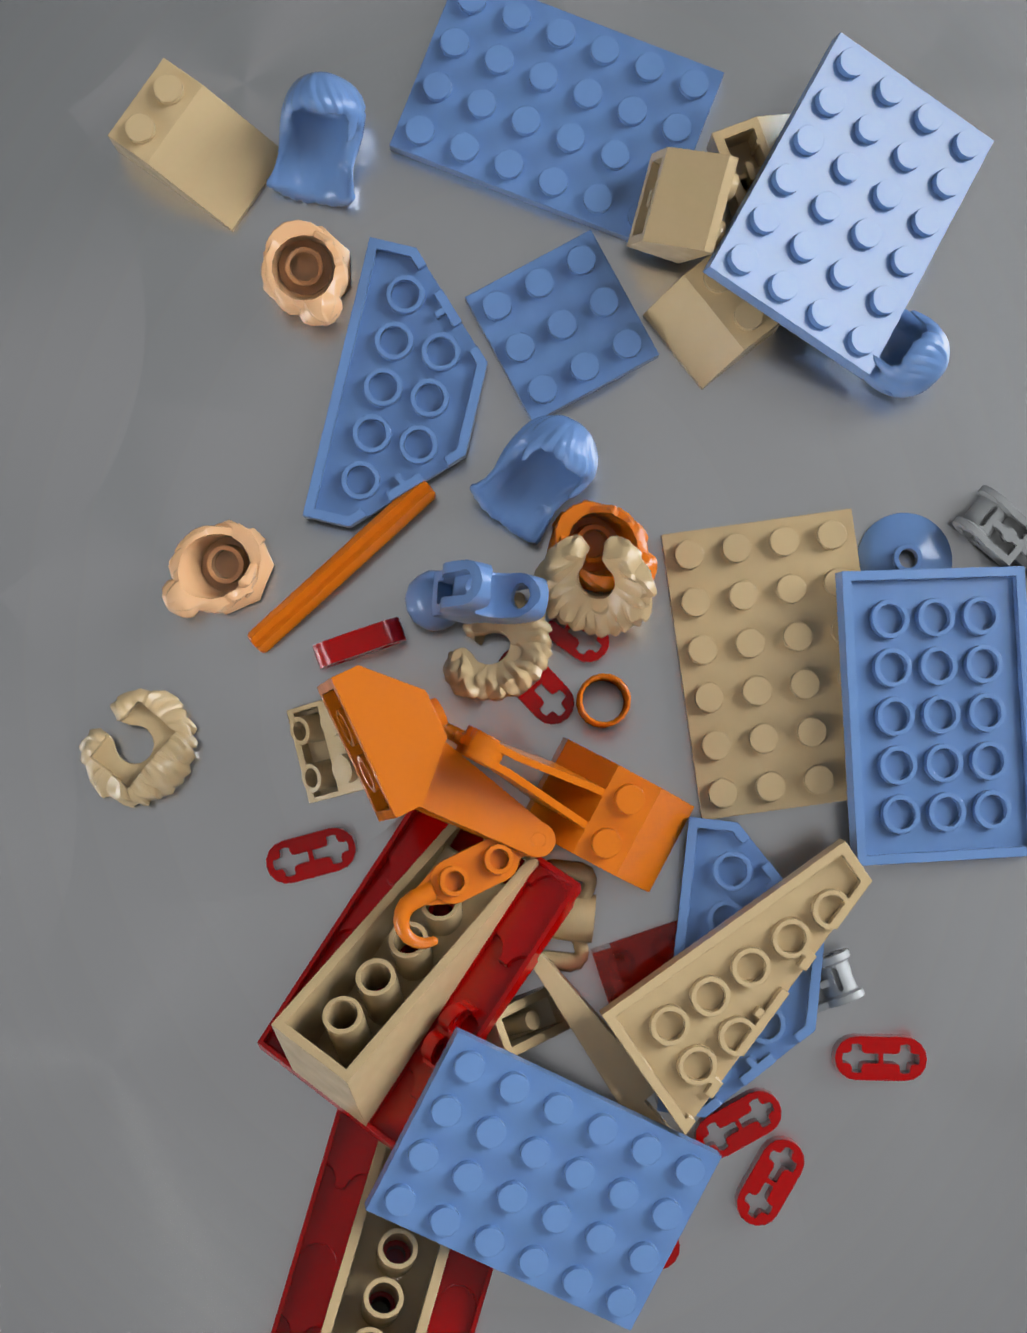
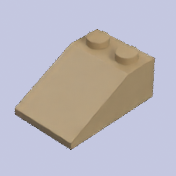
M165 58L162 59L108 134L109 139L120 154L232 232L266 187L267 179L274 169L279 146L204 85Z

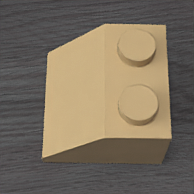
M712 254L685 273L643 314L644 319L701 390L775 333L780 325L703 273Z

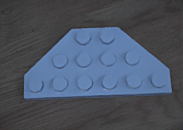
M372 237L369 238L303 511L304 518L352 528L382 510L392 501L424 480L426 482L466 458L488 363L415 247Z
M689 817L674 957L783 879L738 822ZM824 943L815 953L817 957L807 971L803 970L787 991L790 994L744 1057L740 1056L721 1081L723 1085L713 1099L709 1098L696 1116L707 1117L722 1103L742 1087L749 1084L773 1065L776 1060L815 1031ZM658 1097L657 1111L669 1113Z

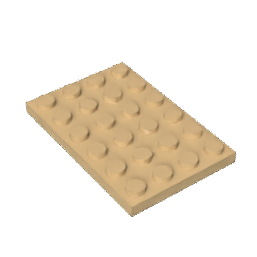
M852 508L661 535L700 818L716 819L846 801L847 782L835 573L841 571H861Z

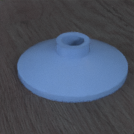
M896 513L883 517L865 532L858 545L861 571L952 568L951 548L942 530L929 519L913 513ZM903 550L911 551L915 556V564L911 568L902 566L899 561V555Z

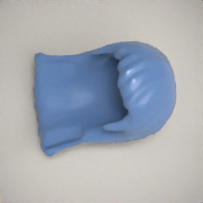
M319 71L305 74L291 85L281 108L279 149L274 169L267 179L266 185L283 196H288L295 201L301 200L306 204L318 203L331 207H344L350 205L355 200L353 167L363 138L366 106L362 95L350 82L335 74Z
M905 309L880 357L874 355L875 366L871 374L863 378V380L875 390L892 397L907 398L923 393L937 382L948 366L950 347L946 334L928 316L915 310L910 312Z
M546 415L537 417L529 421L513 436L502 451L493 470L481 481L471 484L470 491L480 507L487 511L492 519L500 521L503 526L507 527L511 533L519 538L538 544L541 542L542 536L553 515L569 498L573 499L593 481L598 467L596 443L590 432L582 424L567 416Z

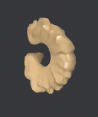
M581 535L568 536L548 549L544 560L539 564L534 573V576L544 578L548 583L549 598L546 609L548 618H557L560 624H568L573 631L584 630L588 636L596 634L600 638L609 634L616 637L621 632L626 633L633 626L640 627L642 621L647 622L652 612V597L657 595V589L651 570L642 559V552L632 545L628 539L617 535L610 536L603 544L602 561L614 577V590L605 593L601 591L587 593L579 582V571L585 562L586 554L590 547Z
M520 591L515 593V605L518 609L522 608L527 603L525 595ZM546 613L537 621L521 624L464 623L462 627L466 636L473 639L482 646L485 635L499 633L509 639L510 648L507 655L501 661L494 664L480 663L466 648H458L448 652V658L443 665L445 681L451 686L453 693L470 699L478 698L481 701L492 700L494 702L502 701L507 696L517 697L525 693L531 687L532 682L540 680L542 672L548 667V659L553 655L551 651L552 641L549 636L552 628L545 620Z
M140 688L121 694L115 702L110 704V708L117 721L129 725H138L150 732L154 742L151 755L141 763H129L118 754L113 738L101 728L90 729L88 736L79 745L81 751L80 762L86 766L89 780L102 798L110 796L121 804L132 808L137 804L149 806L151 800H160L163 796L173 794L175 788L183 784L184 778L192 772L190 764L196 758L193 748H197L198 741L193 735L197 732V728L192 720L187 718V712L183 709V704L179 701L178 697L165 690L149 691Z

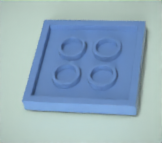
M591 230L465 297L469 309L530 421L540 416L553 415L659 357L656 347Z

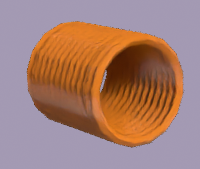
M604 673L591 676L581 685L576 698V707L582 719L586 723L600 728L610 727L619 723L626 717L631 703V695L627 685L620 678ZM609 681L621 691L623 708L619 716L614 720L608 722L597 721L586 713L582 703L583 693L591 683Z

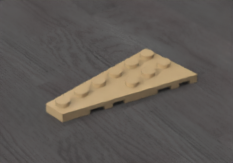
M838 839L599 1010L601 1016L685 1135L696 1122L694 1118L709 1098L713 1099L723 1085L721 1081L740 1056L744 1057L790 993L787 991L803 970L807 971L816 959L815 953L833 929H838L871 884V878L845 840Z

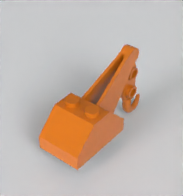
M360 665L335 675L317 686V690L379 822L395 819L412 810H417L485 839L438 862L416 888L400 898L394 909L393 924L396 934L403 943L417 949H427L438 944V939L435 936L424 938L412 932L409 920L412 913L425 905L461 903L511 878L515 874L522 857H544L553 850L556 838L552 828L527 810L446 742L447 735L443 728L448 725L446 714L440 702L436 698L430 699L426 690Z
M450 723L443 727L447 739L458 745L455 749L470 760L486 768L488 767L530 798L526 809L552 828L556 838V845L612 875L650 892L694 806L622 766L564 737L552 760L549 761L501 743L496 738L468 725L466 730ZM506 755L520 763L545 772L538 786H534L511 769L501 765L500 762L503 756Z

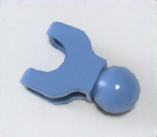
M466 559L446 562L443 564V570L441 571L428 570L418 575L408 586L405 603L407 612L413 622L426 630H444L455 622L465 624H521L537 621L544 616L548 605L549 589L548 583L544 578L525 573H495L489 564ZM529 589L530 597L528 602L518 609L514 601L516 591Z

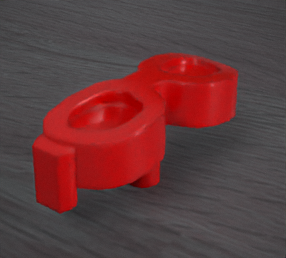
M462 1000L448 1006L439 1016L438 1026L429 1032L421 1047V1054L424 1057L423 1062L434 1070L454 1029L459 1027L470 1013H476L479 1009L467 1000Z

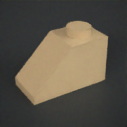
M545 986L515 996L487 1035L486 1041L515 1055H519L570 1029V1026Z

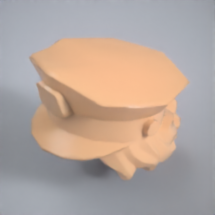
M303 220L283 222L272 231L266 241L261 265L263 290L275 300L282 311L287 312L289 315H300L305 324L310 326H329L339 318L343 309L340 298L351 288L350 251L323 226H316L311 222Z
M230 519L216 525H205L192 530L180 541L175 549V553L169 560L168 568L172 579L166 581L162 587V599L167 609L182 618L195 617L199 611L214 614L222 612L227 615L260 601L274 567V563L265 545V538L255 528L248 529Z

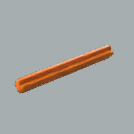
M424 480L392 501L248 632L247 637L260 652H268L435 499L436 494L432 487Z

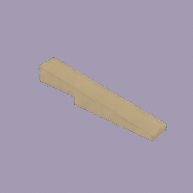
M542 952L538 957V963L534 970L617 1103L671 1128L647 1101V1098L654 1093V1090L613 1031L546 954Z

